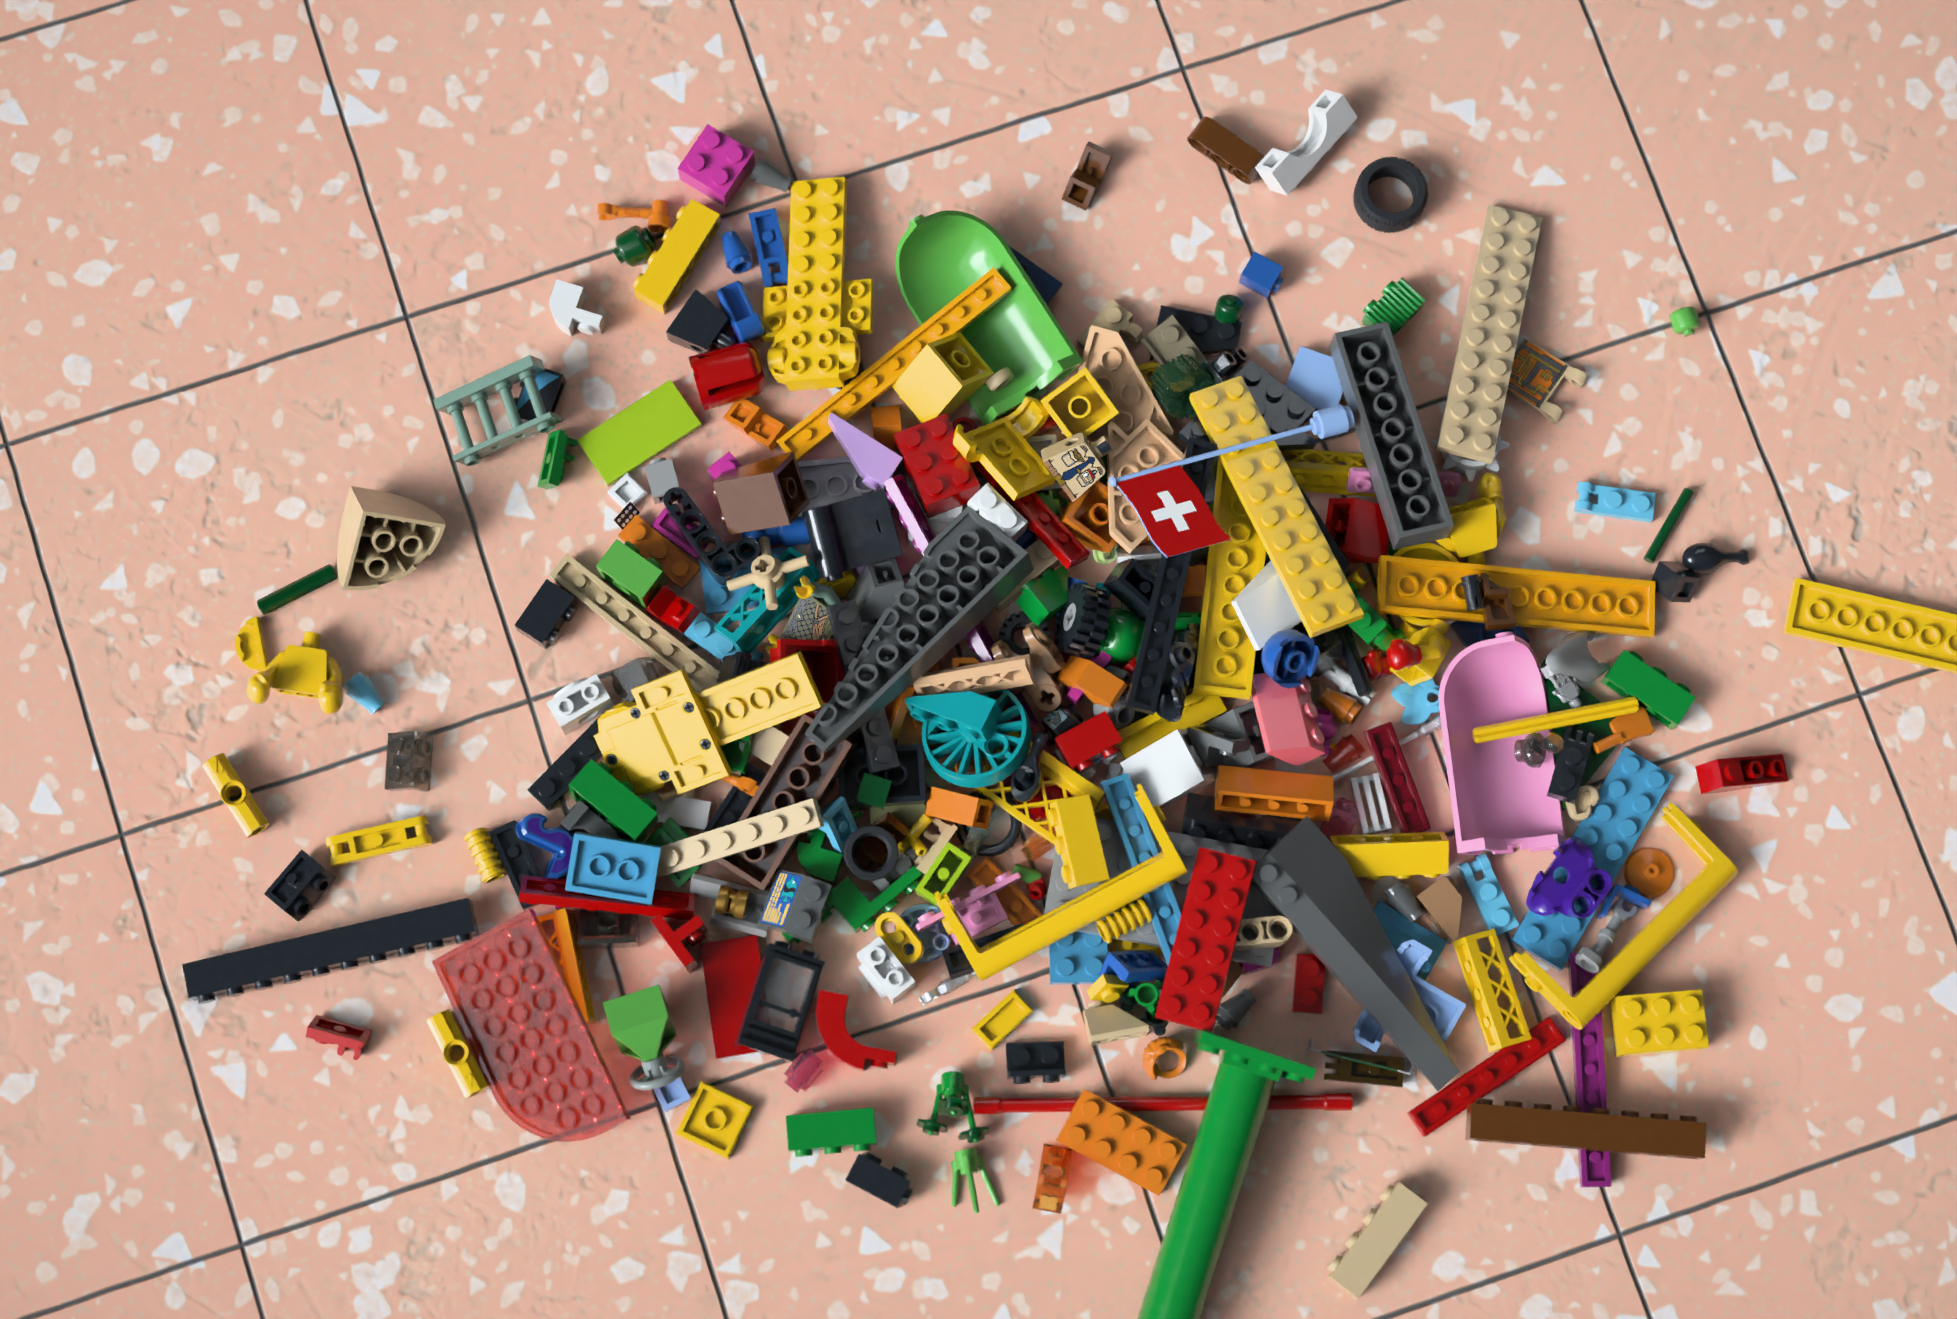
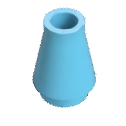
M362 672L357 673L343 686L347 690L346 694L366 708L372 715L385 704L368 675L364 676Z

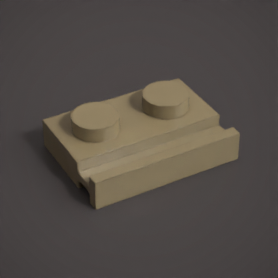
M1173 315L1140 339L1173 384L1177 383L1206 359Z

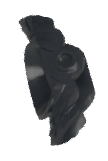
M1198 623L1187 624V630L1174 629L1155 711L1161 718L1169 722L1179 721L1185 707L1184 701L1189 686V678L1199 645L1200 624Z

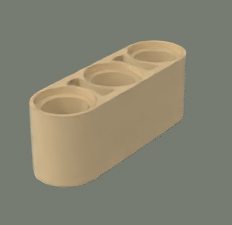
M1284 916L1242 919L1234 951L1282 946L1292 934V924ZM1278 925L1282 927L1285 936L1281 938L1275 937L1271 932V926ZM1242 929H1252L1256 934V939L1252 941L1245 939L1242 935Z

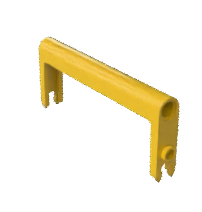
M1141 783L1137 785L1138 790L1134 794L1162 851L983 947H978L947 893L941 895L939 891L935 892V900L945 916L941 921L949 935L954 933L980 981L995 975L1188 872L1162 824L1166 818L1160 806L1156 805L1153 807Z
M1671 802L1668 804L1669 808L1664 807L1662 809L1665 814L1661 818L1704 863V868L1573 997L1570 996L1526 952H1523L1521 955L1516 952L1514 956L1509 958L1511 963L1526 978V984L1533 991H1539L1572 1026L1579 1030H1582L1739 874L1736 866L1702 832L1699 823L1694 819H1689Z

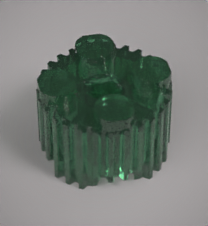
M1181 353L1180 356L1176 357L1177 360L1173 358L1172 362L1168 361L1167 365L1157 366V370L1153 371L1154 376L1150 378L1154 383L1152 385V392L1156 400L1172 417L1175 416L1177 419L1178 417L1181 419L1190 417L1193 419L1197 414L1189 400L1190 393L1213 386L1215 382L1193 356Z

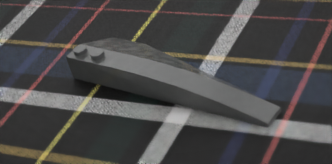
M969 506L927 545L923 551V558L910 571L911 576L904 585L905 587L899 588L895 594L896 599L890 608H886L863 643V650L857 658L854 657L848 666V673L842 682L839 681L833 689V696L828 703H824L805 732L806 737L825 753L861 727L927 672L1034 570L1027 551Z
M1306 816L1256 861L1251 884L1280 916L1289 919L1293 931L1410 1062L1414 1064L1436 1091H1439L1459 1073V1070L1346 858L1312 820Z

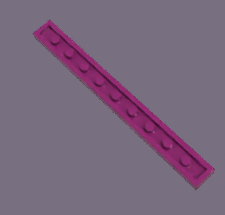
M903 475L891 477L883 482L886 487V495L900 512L899 519L901 523L912 534L914 547L924 556L923 551L936 535ZM981 620L967 634V643L970 649L977 653L983 663L994 661L995 659L991 651L994 641ZM1022 692L1018 694L1013 693L1024 707L1031 727L1037 724L1038 721ZM1011 702L1006 704L1007 709L1014 706ZM1021 714L1010 719V722L1022 721Z

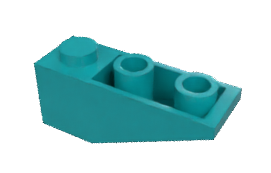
M972 691L907 697L905 700L910 715L921 722H926V720L932 721L945 731H951L952 729L959 731L964 737L972 741H976L978 738L987 742L1002 713L996 700Z

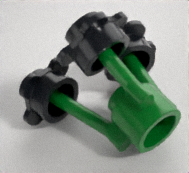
M1156 980L1154 984L1142 983L1138 985V981L1128 983L1129 986L1118 998L1121 1002V1009L1130 1011L1132 1006L1137 1003L1146 1007L1144 1017L1140 1020L1148 1024L1149 1029L1153 1030L1157 1036L1164 1035L1169 1021L1155 1018L1164 980Z

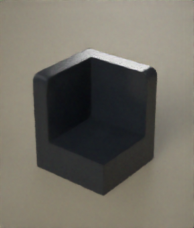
M1659 561L1651 581H1655V591L1670 602L1690 603L1701 578L1679 562Z

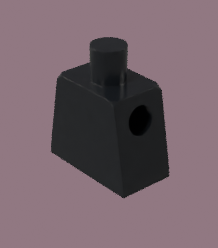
M696 289L666 331L669 341L699 354L714 350L716 346L721 348L737 343L736 338L726 333L730 327L729 318Z

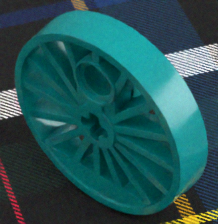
M1008 689L984 693L985 697L991 699L993 694L1000 696L997 700L1000 710L1008 702L1014 705L1001 713L987 742L978 738L976 741L969 740L961 732L953 729L937 734L939 730L943 729L939 728L932 721L926 720V722H923L922 742L927 759L932 768L943 779L961 787H986L1010 776L1024 761L1031 744V724L1024 707ZM1021 714L1022 721L1005 723ZM1022 731L1021 738L1004 735L1005 733ZM946 743L931 752L930 745ZM1011 746H1015V747H1016V749H1015L1014 752H1013ZM999 747L1004 748L1002 752L993 754L995 749ZM952 752L942 765L937 762L938 759ZM974 753L976 774L966 775ZM963 756L958 773L950 771ZM982 759L987 761L993 770L983 773Z

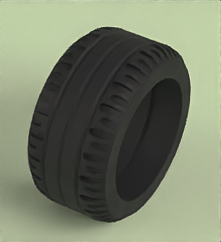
M1398 157L1377 159L1367 165L1358 177L1353 193L1354 207L1360 219L1376 231L1396 233L1406 230L1420 218L1427 203L1428 186L1426 179L1418 167H1415L1414 164L1406 161V159ZM1383 177L1399 179L1410 189L1413 196V204L1407 210L1399 213L1382 211L1372 203L1368 194L1369 185Z

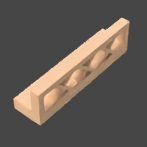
M1030 654L928 672L917 679L913 686L918 696L966 691L981 694L1034 684L1032 659Z

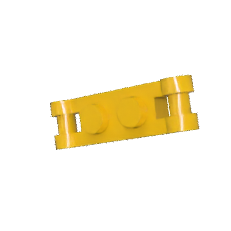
M417 816L325 838L326 845L330 848L332 855L329 858L331 867H338L404 850L430 846L433 843L431 835L427 833L428 818L427 816ZM415 828L416 837L408 839L407 830ZM349 843L350 852L343 854L341 845Z

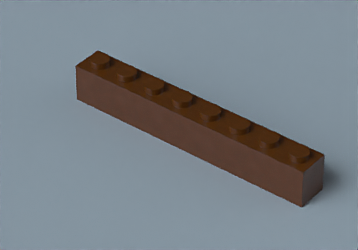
M1476 1098L1475 1103L1467 1105L1465 1140L1698 1160L1705 1158L1706 1123L1697 1122L1698 1117L1680 1116V1120H1668V1114L1650 1113V1118L1639 1117V1112L1621 1111L1620 1116L1610 1115V1109L1592 1108V1113L1581 1112V1107L1563 1106V1111L1551 1110V1104L1534 1103V1108L1522 1107V1102L1505 1101L1504 1106L1493 1105L1492 1099Z

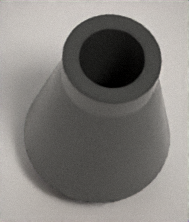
M759 158L750 178L756 180L755 183L784 192H787L793 180V177L786 174L768 158L766 160Z
M1402 879L1384 892V895L1388 898L1386 901L1411 923L1425 913L1420 907L1409 883L1405 884Z
M1244 989L1239 994L1221 1003L1216 1021L1226 1030H1230L1232 1027L1236 1028L1251 1006L1256 1002L1254 995L1249 990Z

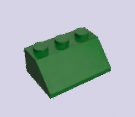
M591 759L569 784L571 798L575 802L579 800L583 802L593 813L611 826L621 839L644 843L658 821L656 805L646 797L641 800L634 794L635 789L627 781L622 779L619 782L612 776L613 771L601 761L597 764Z

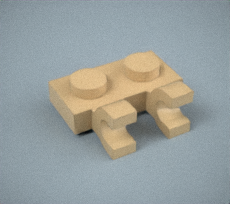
M1111 299L1077 338V344L1085 349L1091 325L1115 331L1119 334L1122 333L1135 345L1143 338L1141 334L1143 329L1134 323H1130L1133 319V314Z

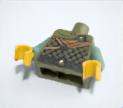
M801 577L800 581L803 587L794 586L799 600L781 633L782 639L830 640L831 637H834L826 607L842 602L831 586L815 582L811 583L808 577ZM771 634L768 637L770 643L775 644L765 647L769 654L770 649L777 648V639H780L775 634Z

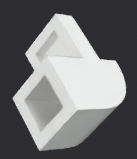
M557 279L550 297V309L559 329L569 336H572L575 326L585 334L593 335L594 332L602 334L605 326L603 316L582 310L586 298L584 288Z

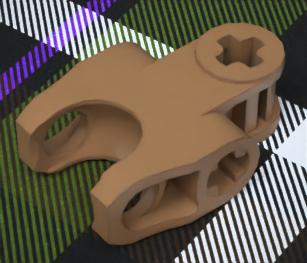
M1031 622L1025 626L1023 634L1030 648L1029 654L1032 659L1034 684L1010 689L1015 694L1026 689L1039 709L1052 711L1060 705L1066 693V686L1056 679L1058 676L1057 671L1065 667V661L1053 640L1035 623ZM1002 640L994 643L991 648L995 660L1021 656L1014 653Z

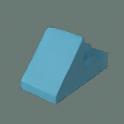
M840 796L822 809L820 813L824 826L818 829L826 832L834 851L843 854L846 841L858 827L845 798Z

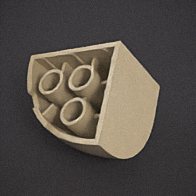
M350 486L342 516L337 549V570L342 589L379 588V585L396 579V581H399L417 569L416 566L427 555L430 556L438 545L446 526L442 517L427 506L406 497L384 491Z

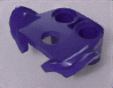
M1572 836L1554 850L1555 859L1544 873L1540 870L1533 881L1526 904L1529 910L1535 914L1547 916L1558 912L1567 917L1587 918L1594 913L1612 887L1611 875L1605 870L1598 869L1593 863V850L1579 837ZM1559 867L1564 868L1568 874L1567 880L1562 884L1557 883L1553 877L1554 871ZM1594 875L1599 880L1596 889L1591 885V879ZM1577 898L1582 902V908L1579 912L1574 908V902Z

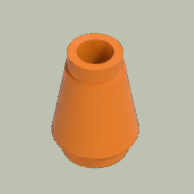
M1329 687L1325 689L1319 699V702L1343 724L1348 723L1352 725L1363 709V706L1359 704V700L1332 690Z

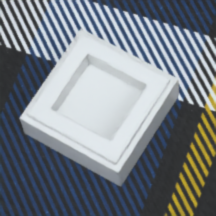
M628 473L607 491L608 495L622 509L629 502L636 506L647 495V492Z

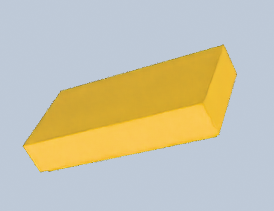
M1013 989L971 1030L991 1051L1024 1021L1033 1010Z

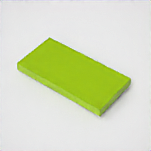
M670 379L577 439V441L604 482L610 487L626 473L630 474L702 427V425Z

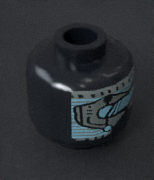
M1070 704L1067 706L1059 705L1042 719V726L1045 729L1042 733L1048 736V742L1054 746L1055 737L1080 725L1084 719Z

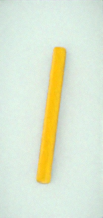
M1628 697L1476 727L1472 730L1474 742L1478 744L1567 725L1636 713L1639 710V703L1636 697Z

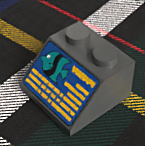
M778 869L758 924L813 944L833 891L832 885L806 875Z

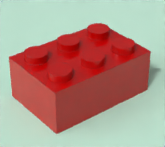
M947 414L894 434L895 449L897 454L903 457V467L928 519L967 504L980 490L979 482L970 463L953 445L955 431Z

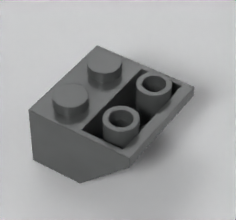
M895 557L867 564L846 595L847 601L856 600L862 624H870L879 619L886 608H890L896 599L895 594L899 588L905 587Z
M1253 702L1232 709L1206 723V725L1250 739L1248 751L1237 752L1236 756L1224 755L1221 765L1252 768L1276 758L1265 751Z

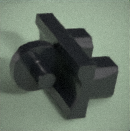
M1239 346L1231 352L1225 351L1205 359L1201 363V366L1205 368L1203 373L1205 383L1210 387L1232 379L1249 360L1248 355Z

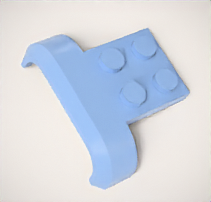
M1414 939L1403 942L1396 950V954L1445 1044L1466 1004L1416 976L1433 950ZM1363 1009L1353 1029L1355 1040L1376 1052L1381 1044L1384 1031Z

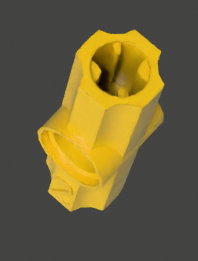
M225 753L214 755L202 765L220 793L222 801L228 806L248 838L258 835L270 825L253 799L250 790L244 785ZM235 789H241V798L238 801L231 802V792Z
M450 1009L439 1012L428 1019L427 1023L442 1051L443 1058L449 1064L465 1098L475 1096L488 1088L489 1085L473 1056L472 1049L467 1044ZM457 1046H462L465 1051L463 1059L457 1062L451 1059V1051Z

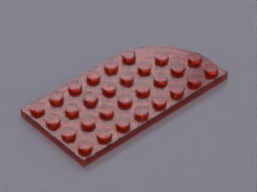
M534 909L523 911L432 961L495 1100L504 1113L519 1127L544 1139L572 1142L599 1136L631 1119Z

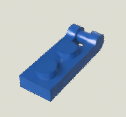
M772 208L749 213L764 287H773V284L781 282L784 285L788 284V262L776 209ZM780 265V272L770 273L769 267Z

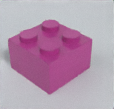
M707 124L677 169L681 181L727 207L756 164L754 151Z

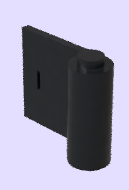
M885 489L802 512L820 578L826 577L827 582L843 578L842 572L903 555Z

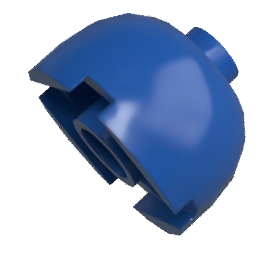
M1294 629L1278 631L1267 640L1263 647L1261 662L1264 671L1281 687L1289 689L1298 687L1303 684L1301 680L1306 675L1311 677L1315 672L1319 662V647L1315 645L1313 638H1310L1309 635Z

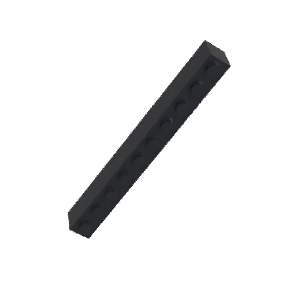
M469 898L184 963L182 967L188 998L194 1001L198 1000V1004H205L216 1001L215 996L227 994V997L245 994L244 989L255 987L256 991L272 988L274 982L284 980V984L296 983L301 981V976L312 974L313 977H322L329 975L330 969L341 967L342 971L358 968V963L370 961V964H377L387 961V956L398 954V957H407L416 954L415 950L426 947L427 951L444 948V943L455 941V944L473 941L472 936L479 935L473 903Z

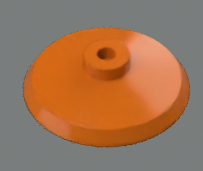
M1644 847L1637 849L1627 858L1624 865V878L1627 885L1641 891V896L1656 898L1665 894L1671 888L1675 878V869L1671 859L1663 851L1653 847Z

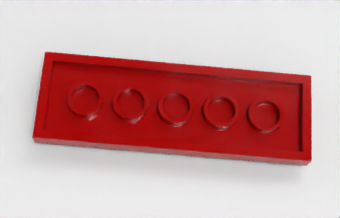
M1199 847L1155 1018L1213 1033L1256 861Z

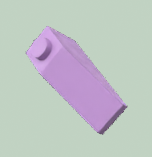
M831 412L828 417V425L857 473L863 478L862 482L873 490H877V488L880 490L886 489L883 482L895 475L902 464L903 457Z

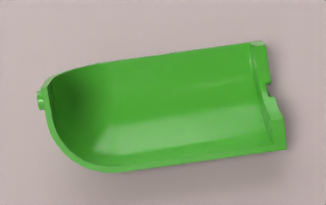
M955 210L940 211L925 217L924 215H919L909 222L910 227L900 239L897 247L895 267L901 294L920 326L993 267L1012 288L1009 294L961 331V334L991 368L994 374L1005 367H1008L1014 374L1013 380L999 391L991 392L985 382L967 399L983 425L999 420V418L1014 412V408L1019 406L1027 396L1035 399L1041 398L1048 393L1046 387L1056 379L1059 382L1063 381L1084 362L1003 237L991 225L972 214Z

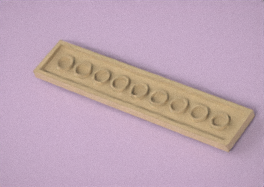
M1488 205L1436 451L1491 464L1493 461L1542 217Z

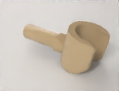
M696 788L678 794L677 790L674 789L658 795V799L662 802L678 796L692 798L695 795Z

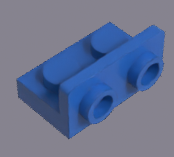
M1153 950L1113 951L1108 953L1099 975H1117L1119 979L1128 983L1133 981L1165 980L1168 966Z

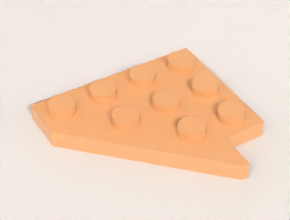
M1091 325L1082 356L1084 362L1080 365L1078 372L1086 367L1120 412L1112 421L1127 436L1146 419L1161 432L1173 435L1174 431L1120 334ZM1107 424L1087 439L1094 442L1102 436L1106 437Z
M1148 419L1129 436L1112 420L1106 425V438L1113 447V450L1107 453L1109 535L1129 554L1149 535L1133 506L1117 486L1113 487L1109 484V478L1111 476L1116 478L1182 460L1184 454Z

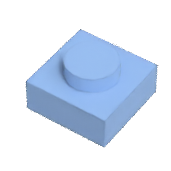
M681 1077L665 1086L654 1089L664 1112L691 1100Z

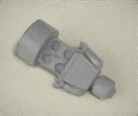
M1547 665L1540 668L1544 677L1551 680L1556 688L1552 693L1559 697L1563 703L1569 702L1571 708H1577L1582 705L1580 699L1576 698L1580 693V689L1575 677L1570 680L1568 675L1556 674L1550 671Z
M912 848L906 851V855L900 852L893 871L884 878L871 882L882 893L890 886L893 880L898 876L901 877L912 867L910 860L917 858V854Z

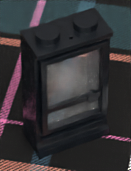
M775 941V944L770 943L765 947L734 1045H743L757 1050L758 1053L773 1055L782 1058L784 1062L790 1063L794 1061L795 1052L825 961L819 960V955L814 952L803 950L801 954L792 951V945Z

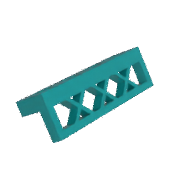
M789 546L778 560L783 563L789 561L792 557L795 559L804 555ZM809 559L810 566L784 574L785 582L780 589L776 590L777 609L768 610L766 608L765 591L754 584L714 627L716 632L731 641L738 652L750 654L797 604L799 597L795 592L794 586L803 587L800 578L806 576L811 583H816L820 579L818 569L813 561ZM759 600V605L755 609L747 611V606L751 601ZM740 620L739 627L733 633L726 630L732 622Z

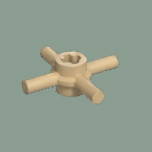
M761 537L759 539L761 554L751 565L752 573L727 580L726 583L729 591L755 584L765 591L766 608L768 610H775L778 608L776 590L783 586L785 582L784 574L810 566L808 556L804 555L782 563L780 560L772 557L770 539L768 537Z

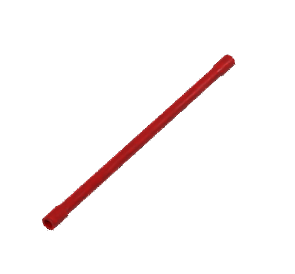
M1352 1094L1272 1095L1267 1110L1323 1109L1325 1111H1352ZM1209 1096L1102 1098L1126 1111H1204ZM973 1097V1115L1071 1112L1078 1097Z

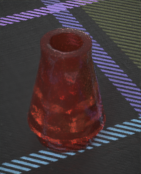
M1349 734L1347 737L1343 736L1322 762L1334 774L1337 770L1362 758L1361 754L1366 750L1352 734Z

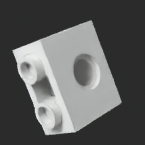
M597 674L590 678H582L572 682L557 692L552 700L546 702L565 735L598 717L607 708L609 709L614 706Z
M880 936L856 954L857 959L861 963L858 969L882 999L887 996L892 1004H894L916 986L915 980Z

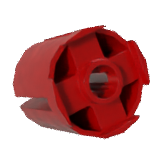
M739 342L689 357L704 411L758 396L764 390L766 380L758 352L749 342Z

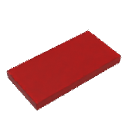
M757 935L700 944L716 1059L758 1053L755 1049L743 1045H734L761 962ZM764 986L760 1000L767 1002ZM758 1004L754 1019L770 1024L768 1007Z

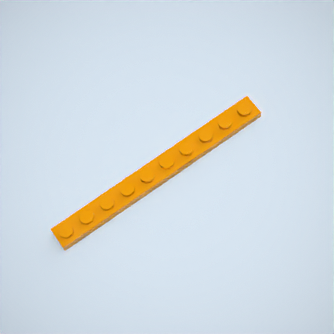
M993 267L776 441L785 453L794 451L796 461L799 462L834 434L828 425V417L831 412L848 423L888 391L928 343L963 331L1012 291L1010 285Z

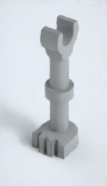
M1623 897L1614 903L1612 919L1606 928H1602L1598 933V940L1592 950L1583 946L1575 957L1576 960L1574 962L1588 972L1597 973L1603 965V960L1600 957L1605 949L1615 941V934L1622 923L1631 919L1637 912L1636 906L1629 912L1623 910L1622 903L1625 900Z

